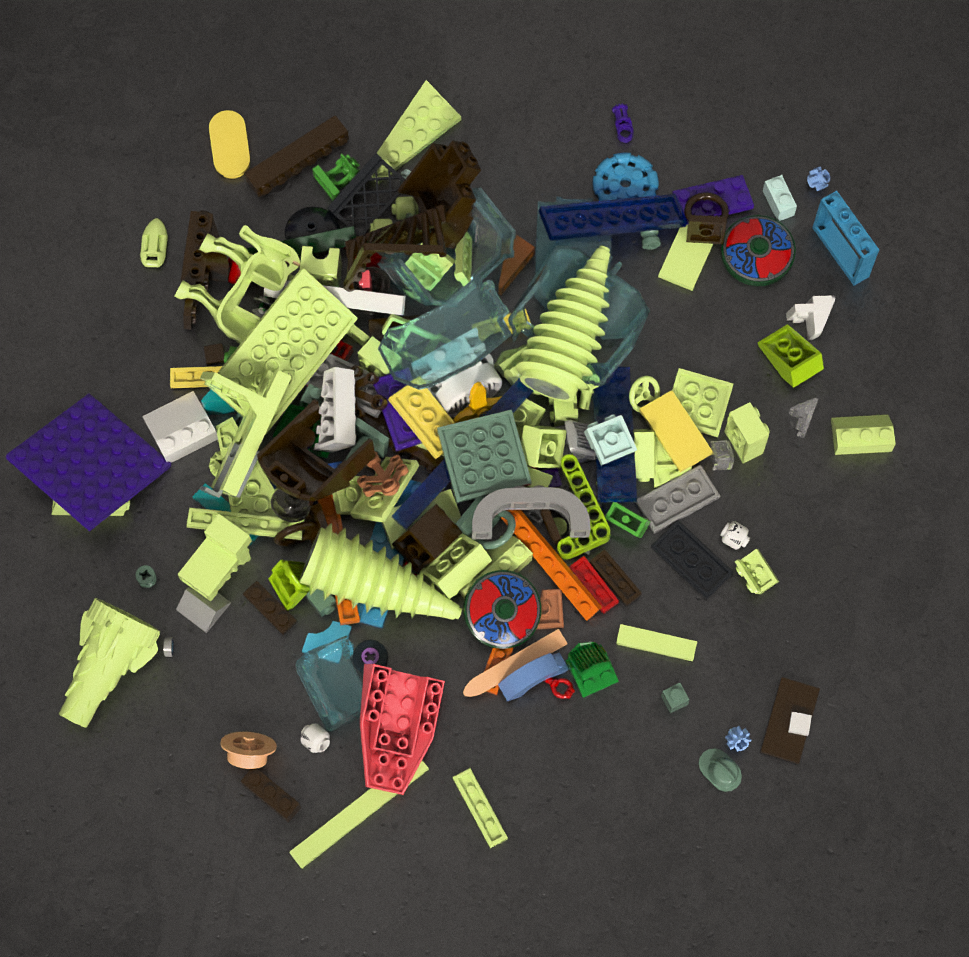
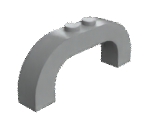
M541 485L534 486L533 488H525L524 486L504 488L487 495L476 507L472 520V540L492 539V521L497 514L506 510L552 509L559 511L566 517L569 523L570 538L589 537L591 531L590 518L581 500L566 490Z

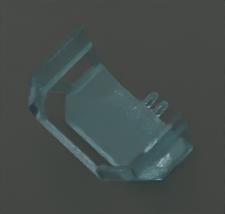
M557 245L537 270L508 318L509 326H511L513 332V342L516 341L520 332L529 338L536 336L533 332L534 325L527 321L524 306L539 287L543 298L548 301L558 300L555 292L558 289L567 288L565 281L577 277V270L584 268L587 260L591 258L589 255L577 247ZM610 255V258H609V263H608V265L610 264V262L612 261V258H613L611 255ZM621 262L616 263L612 271L607 269L608 278H606L605 287L609 292L604 293L603 300L610 307L602 308L601 313L608 318V322L599 323L598 327L605 332L604 336H600L602 339H624L606 363H587L586 367L592 371L593 375L582 377L586 384L602 386L634 348L650 312L640 292L615 275L622 266Z

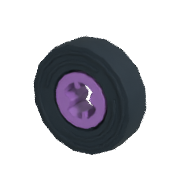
M372 639L364 640L354 649V665L362 673H364V664H376L385 667L388 661L387 650L379 641ZM368 653L370 655H372L373 653L376 655L374 656V661L366 660Z

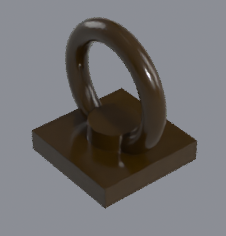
M703 192L693 195L686 202L684 208L685 217L688 221L686 242L723 244L729 215L727 203L723 198L714 193ZM700 200H711L720 206L721 216L693 215L692 207Z
M315 504L311 507L304 518L305 522L293 524L279 531L274 537L275 544L291 546L309 539L313 545L320 528L325 529L328 526L321 504ZM305 530L302 540L284 538L294 532Z

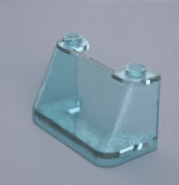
M347 635L306 652L296 662L297 673L324 727L329 732L360 718L363 684L350 660V657L353 655L354 646Z

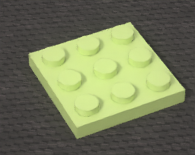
M679 368L672 391L701 433L718 437L733 383Z

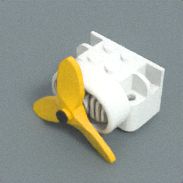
M477 328L411 364L413 379L420 378L448 415L454 418L453 421L455 423L490 415L489 410L491 408L504 405L511 395L492 398L500 390L502 379L494 369L493 358L488 352L486 344L480 340Z

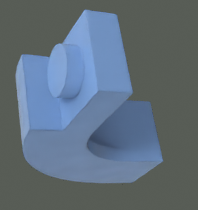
M549 653L517 669L502 680L498 686L506 700L510 701L521 697L540 682L565 673L569 668L560 653L553 655Z

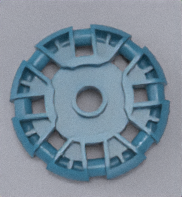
M629 152L616 153L611 158H605L596 168V175L593 176L592 181L595 195H598L599 202L612 211H620L622 214L635 213L641 208L645 209L656 197L655 192L659 188L658 175L652 169L653 165L640 155L637 157ZM629 162L635 163V167L628 166ZM617 163L618 166L614 169L612 165ZM646 172L648 176L643 178V173ZM603 176L608 177V180H604ZM626 180L629 181L631 185L629 187H623L620 183ZM645 187V188H648L649 190H648V191H643V188ZM609 190L610 194H605L604 192ZM637 197L638 202L635 203L634 201H632V199H635Z

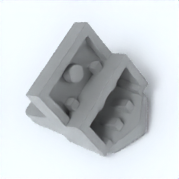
M566 420L565 425L555 427L567 432L563 456L567 454L574 455L579 464L596 460L595 456L597 455L594 449H591L584 433L588 429L587 426L589 424Z

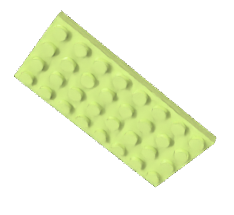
M302 268L218 371V374L253 392L256 391L266 369L271 370L273 373L275 370H280L291 376L290 382L265 433L266 435L358 318ZM210 388L244 417V412L233 396L228 397L221 393L222 390Z

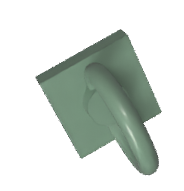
M357 418L355 421L357 443L353 446L345 460L369 438L373 440L374 451L378 453L381 459H384L388 452L389 438Z
M484 496L476 498L456 522L462 533L471 539L473 515L478 504L485 498ZM502 511L492 521V529L501 519L500 517L505 518L508 522L506 532L499 539L490 542L484 541V539L473 540L481 544L484 549H495L508 542L516 527L515 518L510 512Z

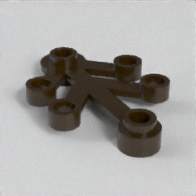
M357 365L351 367L350 370H354V377H361L363 375L362 367ZM358 368L359 372L355 374V370ZM369 372L365 377L355 381V399L358 397L370 402L371 407L375 410H384L388 404L385 396L379 394L373 396L359 389L369 383L376 384L379 381L378 374ZM372 375H374L373 381L370 380ZM356 399V400H355V416H356V419H357V418L363 419L364 416H365V412H364L363 409L359 408V405H358V402H357V399ZM360 411V415L357 417L356 413Z

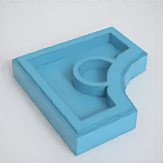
M333 621L330 627L323 632L317 634L308 633L302 653L340 664L352 626H340L339 622Z

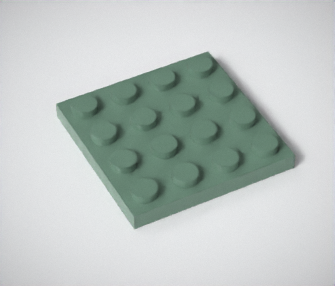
M512 410L437 427L456 503L487 496L500 489L532 484Z

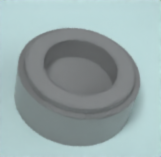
M166 637L164 639L163 649L165 657H173V637Z

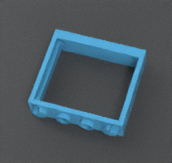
M836 190L821 199L812 228L854 286L870 276L879 248ZM832 218H833L834 221L837 223V225H838L839 228L842 230V232H843L844 235L847 237V239H848L849 242L852 244V246H853L854 249L857 251V253L860 255V257H861L860 259L858 258V256L856 255V253L853 251V249L851 248V246L848 244V242L845 240V238L843 237V235L840 233V231L838 230V228L835 226V224H834L833 221H832ZM824 226L825 229L820 230L818 227ZM866 249L867 254L864 255L862 250Z

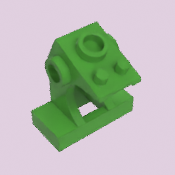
M340 154L341 158L336 161L337 166L330 171H323L319 165L312 169L314 178L333 201L340 194L339 190L348 185L360 171L358 168L360 166L353 157L351 158L349 154L346 156ZM342 172L345 177L337 182L334 177Z

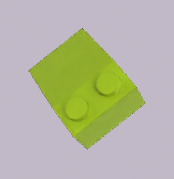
M788 324L757 342L781 377L793 388L824 369L822 353Z

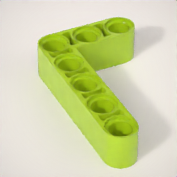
M567 454L561 459L562 473L572 494L579 499L585 495L591 498L587 503L582 502L588 514L595 512L599 517L595 520L590 519V536L585 537L589 539L588 544L582 545L579 543L581 538H570V536L559 541L557 546L558 555L565 560L605 544L610 539V527L577 458L571 454ZM567 462H573L575 464L574 467L570 469L566 468L564 465ZM578 478L581 479L583 482L581 485L577 486L574 485L572 481ZM601 529L607 532L604 537H599L596 533ZM568 545L572 549L570 552L564 553L561 551V548Z

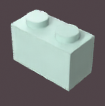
M780 175L765 181L763 193L776 220L781 221L794 216L797 205L783 176Z

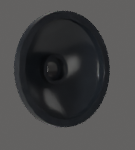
M306 207L295 212L287 221L285 239L339 229L340 226L336 217L328 210L321 207ZM310 225L315 226L313 229L308 228ZM329 250L313 253V256L315 258L323 257L329 254Z

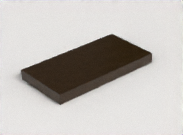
M784 677L781 678L760 753L799 764L807 736L788 732L791 713L797 712L813 716L820 688Z

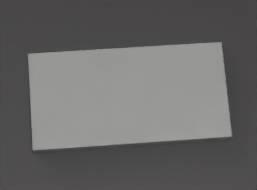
M700 464L636 499L634 503L642 516L651 521L649 527L655 534L672 525L677 520H681L719 499L720 494Z

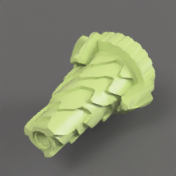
M95 598L89 610L85 611L82 616L79 645L83 646L78 655L77 659L79 662L73 672V680L65 694L67 698L59 715L86 728L100 702L106 699L110 691L114 690L121 676L125 675L128 669L136 673L157 653L156 641L160 635V630L116 606Z

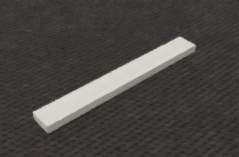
M286 280L285 285L279 291L264 288L263 296L278 298L291 281ZM322 285L346 308L404 315L406 296L358 289L347 292L343 287Z

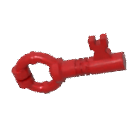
M551 677L544 680L550 685L552 693L557 698L570 699L575 692L572 683L568 679H554ZM559 683H564L568 686L564 694H560L556 690Z

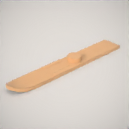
M557 629L473 678L465 686L463 695L468 697L480 695L498 685L507 676L527 663L546 654L553 653L568 643L560 630Z

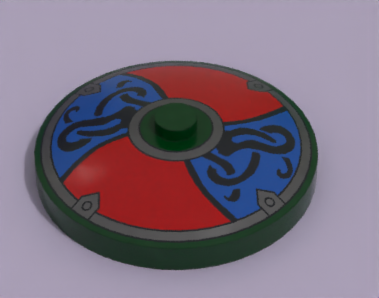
M763 215L747 216L733 223L726 231L724 242L721 244V258L727 271L738 281L752 286H766L781 280L790 271L796 253L795 242L790 231L778 220Z
M509 570L488 572L476 579L468 589L463 604L464 620L470 633L482 644L497 649L513 648L527 641L536 631L541 618L540 597L533 584L519 573Z

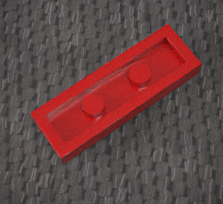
M585 556L569 566L572 572L602 606L600 611L603 614L619 603V600Z

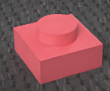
M369 270L362 272V278L359 281L360 289L365 291H372V277Z

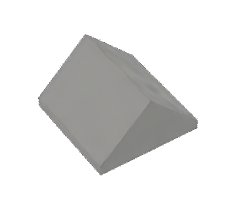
M189 587L185 590L176 611L207 633L231 602L219 593L212 601H209Z

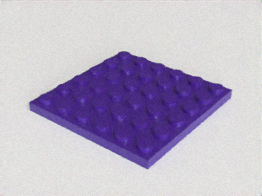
M87 394L6 454V459L89 532L171 467L170 462H166L159 452L91 394Z

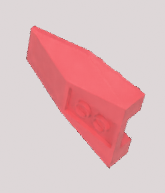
M364 664L360 732L365 786L403 795L433 741L445 681L407 674L376 664Z

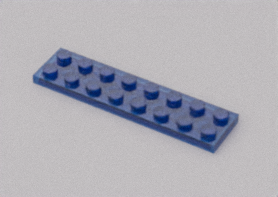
M676 194L540 206L538 211L550 241L682 228L688 224Z
M630 367L593 368L596 376L600 379V385L593 389L594 422L600 424L605 422L604 419L613 414L616 417L622 415L634 441L632 405L629 401L631 389ZM635 452L602 466L596 455L598 503L637 502Z

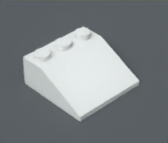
M194 391L142 416L166 462L172 463L218 440L217 432Z

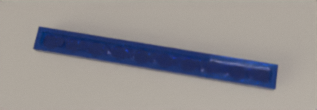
M519 378L485 416L512 410L514 414L534 391L525 386ZM445 459L392 515L391 518L405 530L410 527L451 482Z

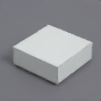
M792 712L788 732L808 736L812 715Z

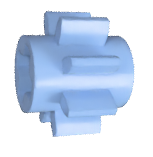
M820 166L809 171L810 175L807 176V182L811 188L816 187V190L819 191L828 187L827 183L830 182V174L827 170H822Z
M740 726L731 728L728 731V735L725 736L728 741V747L730 749L735 748L737 752L746 749L749 742H751L748 730L746 728L742 730Z

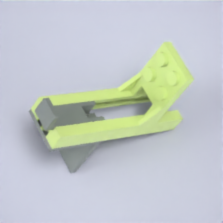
M266 369L255 392L216 372L202 373L200 379L205 381L204 384L206 386L222 390L221 393L228 397L233 396L245 415L212 483L211 488L213 490L201 486L199 490L220 498L222 493L240 498L258 459L257 454L260 452L258 448L291 379V376L280 370H275L273 373L271 370Z

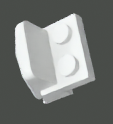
M813 296L806 304H795L786 313L787 321L793 320V323H801L806 320L807 339L814 340L823 331L835 302V296Z

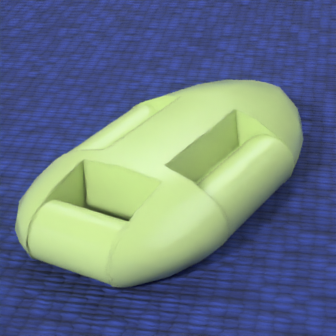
M158 218L153 219L147 225L142 235L140 257L145 267L158 268L164 263L166 258L168 234L165 225ZM148 257H158V259L148 260Z

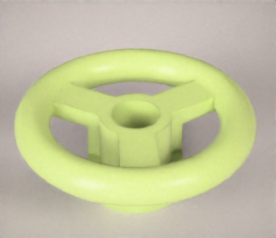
M651 376L638 378L631 386L629 392L631 407L641 413L639 411L641 407L637 404L642 400L652 402L659 398L660 386L656 379ZM649 382L654 386V397L650 395L648 390Z

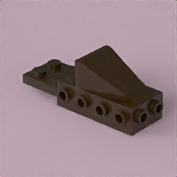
M204 210L199 212L191 211L181 283L185 281L190 285L201 284L208 290L209 280L228 282L229 263L225 254L218 252L205 253L199 250L207 233L215 238L220 237L213 213ZM185 299L183 313L184 329L191 330L192 324H196L198 300Z

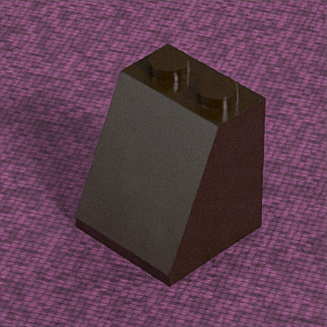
M436 504L399 536L392 545L408 563L411 562L412 568L418 573L435 560L462 534V531L445 514L444 510Z

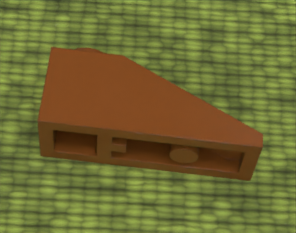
M518 235L514 239H510L505 246L506 250L498 286V294L501 296L535 255V247Z

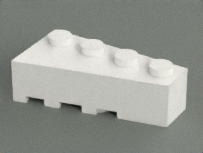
M334 367L324 371L321 392L324 401L319 408V414L322 415L321 425L317 426L316 434H319V441L315 443L314 450L334 453L355 446L356 399L354 370Z

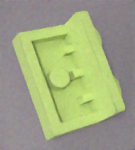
M759 549L754 550L741 560L735 561L737 565L736 570L741 577L744 576L747 580L746 586L751 593L762 594L779 582Z

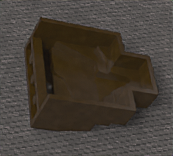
M452 140L448 146L433 143L397 190L398 193L412 195L421 212L442 204L449 209L446 213L447 223L442 224L446 248L454 249L474 219L472 209L477 199L470 186L480 173L481 168L466 142ZM431 228L430 245H437L435 229Z

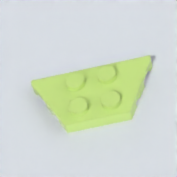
M654 434L653 480L654 488H657L691 470L692 466L679 472Z

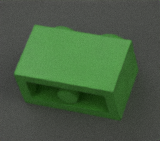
M615 501L605 516V519L639 538L643 537L651 522Z

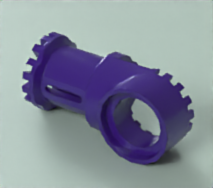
M621 103V105L614 106L612 112L616 117L615 125L618 140L628 143L633 139V126L631 118L628 117L627 104ZM628 130L630 135L623 137L620 132Z

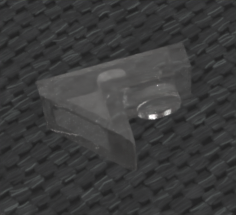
M817 398L790 408L789 415L799 418L795 428L799 430L797 437L804 439L818 402Z

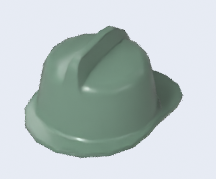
M713 748L702 753L698 763L699 769L717 789L728 792L739 786L742 778L741 770L725 752Z

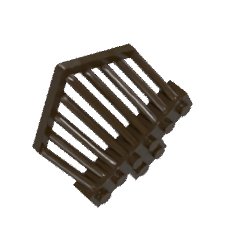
M442 204L345 241L348 266L347 276L343 282L344 290L347 292L354 291L353 282L361 280V273L366 271V264L371 262L370 257L375 252H385L389 255L394 252L405 253V255L422 253L425 256L439 254L440 257H446L442 224L447 223L446 213L449 209ZM431 228L435 229L437 245H430L429 229Z

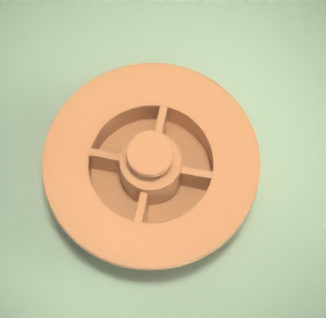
M254 732L230 733L225 735L220 742L221 747L228 752V762L236 767L246 769L260 768L266 765L268 755L274 753L277 748V744L272 738Z

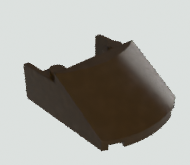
M316 399L257 454L261 469L275 486L291 496L308 501H317L349 487V482L375 457L373 440L370 438L335 469L310 452L308 449L314 444L316 439L315 433L310 428L321 418L319 403Z

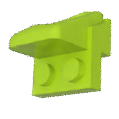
M282 559L271 570L273 574L268 579L288 611L293 609L310 591V586L299 583L305 565L304 562Z

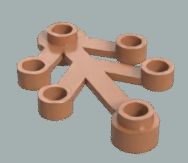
M375 452V457L367 466L374 469L378 476L362 475L357 479V483L363 488L362 491L366 497L374 495L375 492H382L385 496H392L397 493L400 487L398 482L400 477L409 472L406 464H402L403 461L399 455H394L390 458V463L384 471L380 465L381 458ZM394 469H395V470H396L395 474L393 475L392 478H390L392 472H393ZM370 483H381V485H372Z

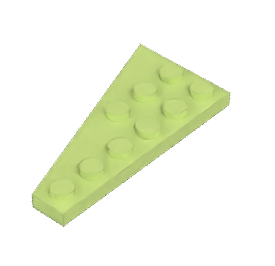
M426 80L377 154L396 171L461 121V116ZM382 165L377 171L378 177H389L388 170Z
M233 417L216 426L222 462L239 428ZM258 460L240 498L228 496L231 512L282 517L288 514L269 479L261 469Z

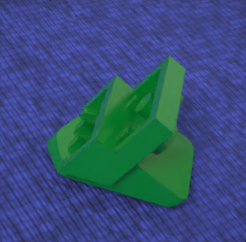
M596 642L578 643L568 653V659L565 661L583 698L619 682L607 652L601 644L598 645Z

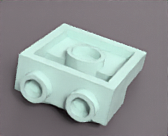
M613 414L606 417L603 423H591L587 426L588 429L584 431L591 449H594L601 466L637 451L622 415L616 417Z

